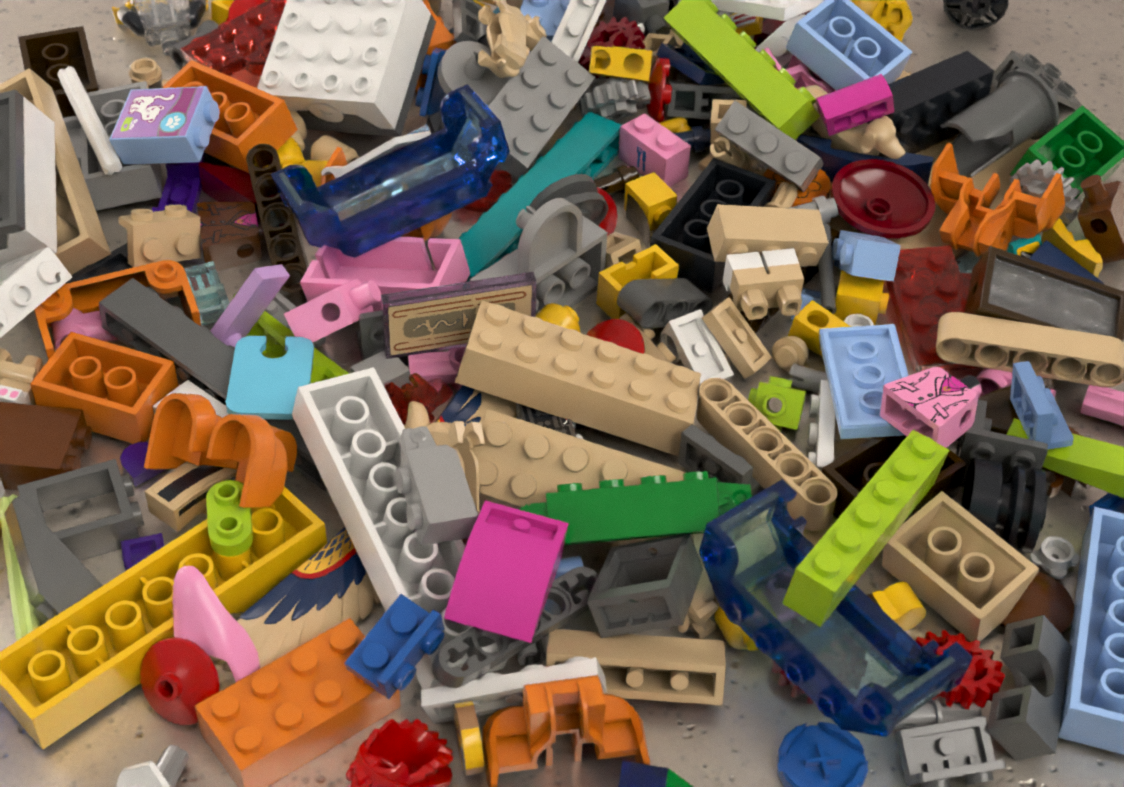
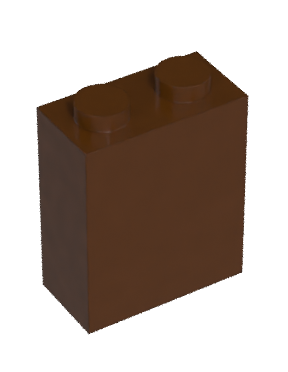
M0 402V478L4 489L19 491L17 487L19 485L81 468L80 459L83 451L89 449L92 441V429L86 424L83 409Z

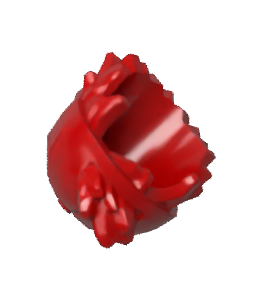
M391 719L386 721L379 729L375 728L370 733L368 739L361 743L356 758L350 764L345 776L348 781H351L350 787H449L453 779L452 770L449 767L453 761V750L446 746L448 743L447 739L439 738L438 731H428L427 724L421 723L420 719H415L412 722L405 719L399 723Z

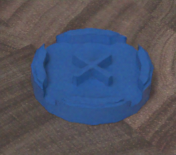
M818 722V725L806 726L807 723L796 726L784 736L777 753V774L783 787L863 786L868 772V762H866L863 754L864 748L860 741L847 729L830 722Z

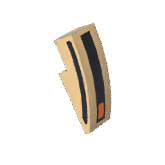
M188 462L167 474L144 491L149 512L179 532L200 513L207 515V492L218 482L235 480L237 470L220 466H198Z

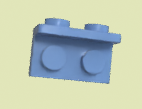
M1029 361L1013 363L1010 400L1028 439L1047 443L1048 449L1072 446L1074 437L1051 390L1045 388L1042 377L1036 376Z

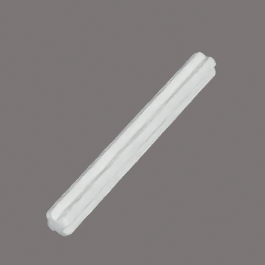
M70 66L65 70L60 69L57 74L60 83L104 173L111 176L114 172H120L122 169L120 159L109 141V137L75 69Z

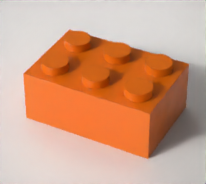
M75 332L68 334L30 383L36 405L83 409L86 424L91 427L92 432L132 444L146 442L149 439L154 419L153 405L179 386L174 361Z

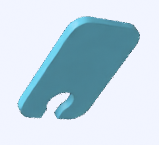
M246 336L237 341L226 397L227 413L257 415L263 419L292 420V411L298 387L308 385L311 382L314 358L313 343L304 337L286 336L285 350L287 353L280 358L272 359L262 355V352L266 350V336Z

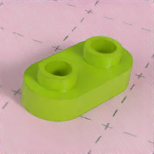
M225 480L216 483L209 489L206 496L210 544L212 549L222 556L240 555L247 551L253 542L251 508L239 506L244 484L235 480Z

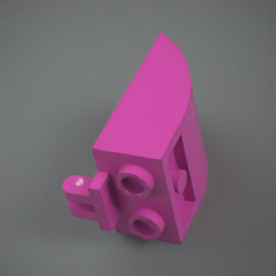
M485 501L465 547L444 619L531 643L560 564L569 523Z

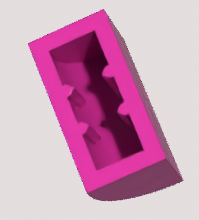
M882 74L815 98V103L829 136L894 112L893 95Z

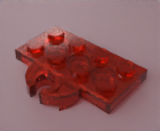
M267 0L256 7L247 9L244 14L235 19L220 24L217 29L208 34L193 39L190 44L181 48L184 59L187 62L193 60L228 76L245 69L252 75L261 77L287 0Z
M951 245L900 250L894 282L886 281L914 373L932 367H940L945 371L983 368L948 362L941 359L936 353L938 321L946 313H965L972 273H960Z

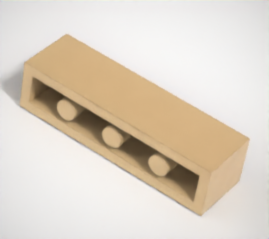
M556 629L549 634L546 667L564 664L568 659L574 657L597 658L606 679L607 693L603 694H613L620 698L709 705H722L726 671L724 641L635 634L601 638L599 632Z

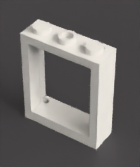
M49 246L0 265V338L72 278L71 274Z

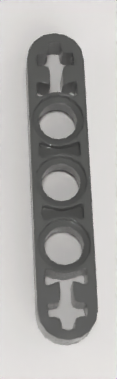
M577 567L555 579L547 599H551L559 605L561 614L553 615L543 609L531 643L475 627L445 643L438 651L432 663V673L435 679L448 688L462 687L590 609L587 600L599 575L590 568ZM575 586L578 588L584 586L587 589L578 592L573 598L570 596ZM486 636L493 639L498 646V652L488 653L480 648L477 638ZM467 653L469 658L462 668L458 666L450 668L448 666V660L451 663H455Z

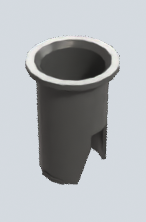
M1020 68L1006 72L999 79L997 88L940 125L941 128L949 126L961 131L952 143L959 175L969 178L973 177L1028 139H1041L1057 126L1059 108L1053 91L1041 77L1032 71Z

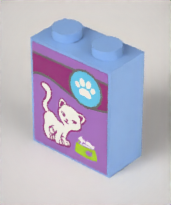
M207 86L130 90L109 141L123 165L200 162L205 147L209 144L214 124L219 118V106L213 100Z

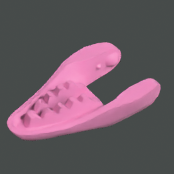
M193 566L180 568L177 571L173 584L174 637L190 640L200 646L208 656L226 661L235 682L259 670L258 652L246 630L225 609L205 577Z

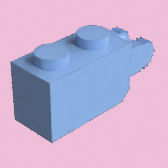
M840 230L839 239L835 238L832 244V259L834 260V266L852 276L894 282L901 245L884 237Z

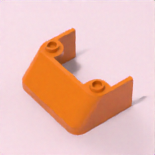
M162 260L61 286L34 309L48 360L55 352L48 328H51L52 322L66 318L73 308L78 309L83 314L100 311L99 302L132 278L145 287L154 289L163 300L179 296L185 315L201 326L199 309L183 266L176 261Z

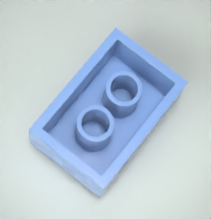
M824 0L796 22L786 45V49L835 90L882 74L887 83L890 84L900 77L912 54L909 48L850 0Z

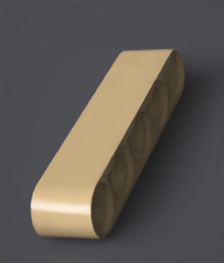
M961 312L946 313L938 321L936 353L941 359L948 362L1013 372V363L1029 361L1036 376L1099 387H1114L1124 381V343L1112 336Z
M709 378L702 382L699 387L696 411L698 422L718 443L734 454L743 457L748 464L753 466L752 477L799 525L811 531L826 529L832 521L837 498V488L730 382L721 378Z

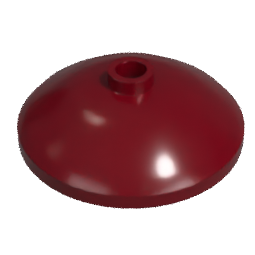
M865 159L849 163L837 172L831 186V198H834L836 201L839 215L849 225L865 234L886 239L910 237L924 230L929 225L935 212L934 195L927 183L910 169L894 162Z

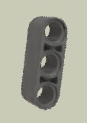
M685 278L633 280L621 289L617 297L618 306L643 328L665 327L669 321L700 309L703 315H705L713 307L712 300Z

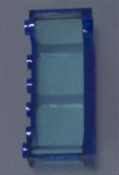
M466 84L449 92L442 99L439 110L445 128L319 187H316L312 175L302 165L287 166L272 173L271 176L283 204L289 207L295 215L309 245L319 248L326 245L340 249L344 255L355 258L487 196L493 185L489 179L499 161L504 163L510 152L501 121L472 88Z
M781 479L707 523L699 553L720 608L732 623L737 624L754 641L756 647L763 654L768 655L785 672L789 681L799 686L816 703L820 712L826 717L831 718L842 730L887 737L892 734L895 726L941 692H949L961 683L973 657L960 644L955 642L945 649L942 655L936 654L939 644L934 639L921 647L855 584L821 627L782 604L795 569L814 547L803 535L807 520L803 516L794 520L787 511V503L795 499L797 493L784 480Z

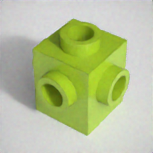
M770 376L768 383L759 382L758 389L751 388L748 401L780 432H782V427L798 430L807 391L791 388L792 380ZM773 397L778 398L782 403V408L779 412L771 410L769 402Z

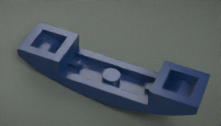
M800 135L797 138L798 143L821 157L824 163L821 169L825 171L832 183L837 172L847 164L865 159H879L894 162L910 169L928 185L934 157L905 152L904 156L896 160L832 149L831 139Z

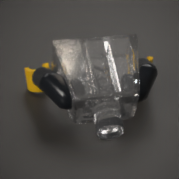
M130 0V3H125V6L121 8H115V6L111 8L117 24L125 25L135 35L144 37L146 44L149 46L161 45L163 53L170 56L169 49L173 45L191 37V29L198 27L204 12L208 11V0Z

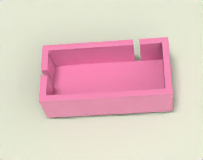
M326 234L315 254L316 260L311 261L300 284L307 302L356 278L361 284L373 280L378 285L382 296L379 302L372 304L374 312L387 310L388 307L459 297L470 275V270L460 239H429L428 247L436 271H433L423 238Z

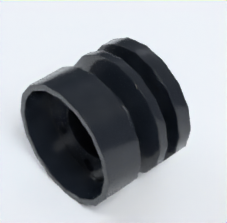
M943 0L944 12L949 20L959 27L970 30L985 29L996 24L1005 15L1009 6V0Z
M973 458L967 472L961 506L993 532L995 529L1000 530V537L1009 545L1013 546L1017 535L1018 551L1032 553L1039 533L1042 531L1047 511L1048 499L1045 470L1032 468L1025 484L1024 466L1017 465L1014 467L1009 481L1004 482L1001 462Z

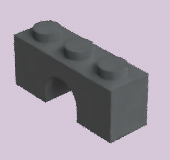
M1045 615L1006 624L1000 659L1010 669L1016 688L993 693L987 731L1016 761L1055 754L1072 646Z

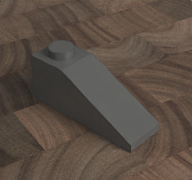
M670 80L669 85L672 86V97L670 104H667V116L711 119L713 99H743L729 85H702L696 81ZM746 103L747 109L761 117L748 103Z
M19 496L10 503L4 515L30 603L35 607L34 614L44 624L103 585Z

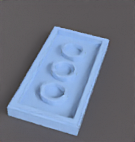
M895 324L819 329V342L840 438L903 436V433L880 417L883 386L889 382L909 376Z

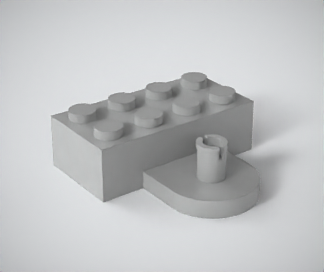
M544 36L527 56L519 74L515 77L503 79L496 76L487 67L478 64V53L484 50L491 56L490 48L473 41L458 42L452 45L443 55L438 66V79L444 92L478 119L461 143L515 184L596 77Z
M147 81L87 93L109 139L130 90L149 89ZM77 116L63 118L96 211L162 197L160 163L123 165L120 159L122 164L121 171L114 172L111 176L104 173Z
M564 198L552 199L543 204L537 211L533 207L527 206L526 210L522 209L516 218L517 227L523 229L518 249L506 254L501 260L484 271L478 272L470 279V295L532 285L531 317L549 303H556L561 306L567 305L572 308L597 291L598 274L605 270L607 232L584 217L577 206Z

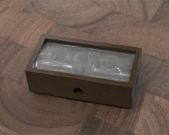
M992 246L987 249L972 269L965 309L967 314L1112 336L1120 339L1122 342L1124 340V291Z

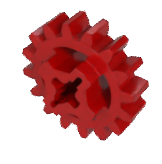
M942 630L939 637L931 631L926 632L925 638L917 637L906 661V664L910 666L907 673L908 676L918 678L915 685L918 689L928 688L931 691L929 698L932 700L940 696L945 698L946 706L951 707L953 703H960L965 710L970 709L972 702L980 708L985 707L987 700L992 702L993 693L999 692L1005 678V674L1000 672L1003 663L992 660L995 653L993 650H983L979 648L981 641L974 640L970 643L965 641L963 633H959L957 636L950 635L946 630Z

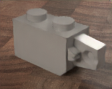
M427 426L403 429L400 437L403 459L400 468L395 470V482L398 492L400 494L404 493L408 504L406 516L409 528L412 531L416 530L420 546L469 538L478 518V513L457 450L448 445L437 446Z

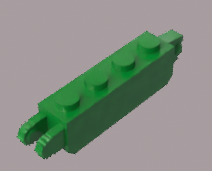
M708 471L683 473V481L666 482V475L641 477V485L624 486V479L599 481V489L583 490L582 483L557 485L556 493H546V502L532 503L530 506L528 504L525 506L521 505V508H518V510L569 523L564 545L667 537L688 533L716 532L723 524V518L753 511V496L750 484L719 483L717 478H709Z

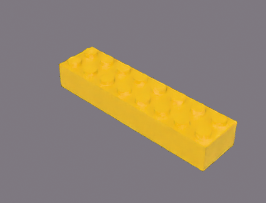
M285 486L283 492L271 507L251 508L253 542L250 548L240 555L222 556L216 553L210 544L207 519L2 650L0 652V701L42 750L141 683L140 669L147 651L157 642L174 637L173 584L177 571L180 568L193 566L198 569L230 614L244 613L327 543L325 523Z

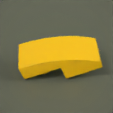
M1060 218L1054 227L1049 231L1043 232L1042 244L1047 240L1098 278L1099 273L1102 271L1103 261L1088 239L1074 241L1072 233L1067 230Z

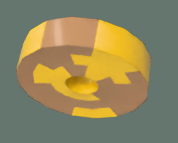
M472 701L454 703L455 734L464 776L484 773L481 736L474 704Z

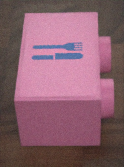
M645 113L620 126L618 158L629 166H635L638 173L642 176L655 172L669 187L688 177L691 145Z

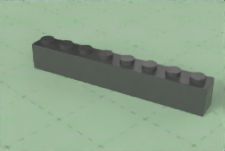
M134 278L99 302L102 328L131 349L174 361L178 384L181 385L186 380H189L226 405L235 347L224 344L207 327L196 324L179 307L171 306L160 298L154 289L145 287ZM264 419L269 425L288 431L295 437L297 456L294 469L327 492L328 490L294 419Z

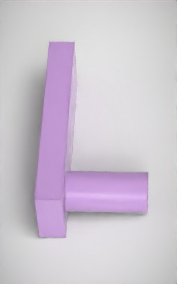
M283 265L254 268L210 330L217 339L227 346L235 347L237 341L246 337L290 275Z

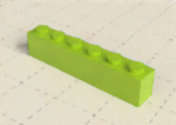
M682 0L664 17L665 21L675 34L743 100H746V103L765 121L796 140L820 117L813 106L816 99L803 86L798 90L794 86L796 83L795 79L783 67L777 71L773 67L776 64L773 58L764 49L758 53L754 49L757 45L744 31L738 34L735 31L738 28L736 24L725 13L720 17L716 13L719 9L711 0Z
M913 429L797 566L782 604L821 627L934 485L949 449Z

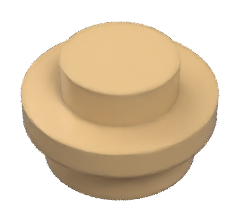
M141 58L131 64L129 78L132 83L147 81L148 87H150L162 77L161 68L153 59Z
M785 336L774 343L772 356L779 368L790 373L794 363L803 367L807 363L809 351L802 339L795 336Z

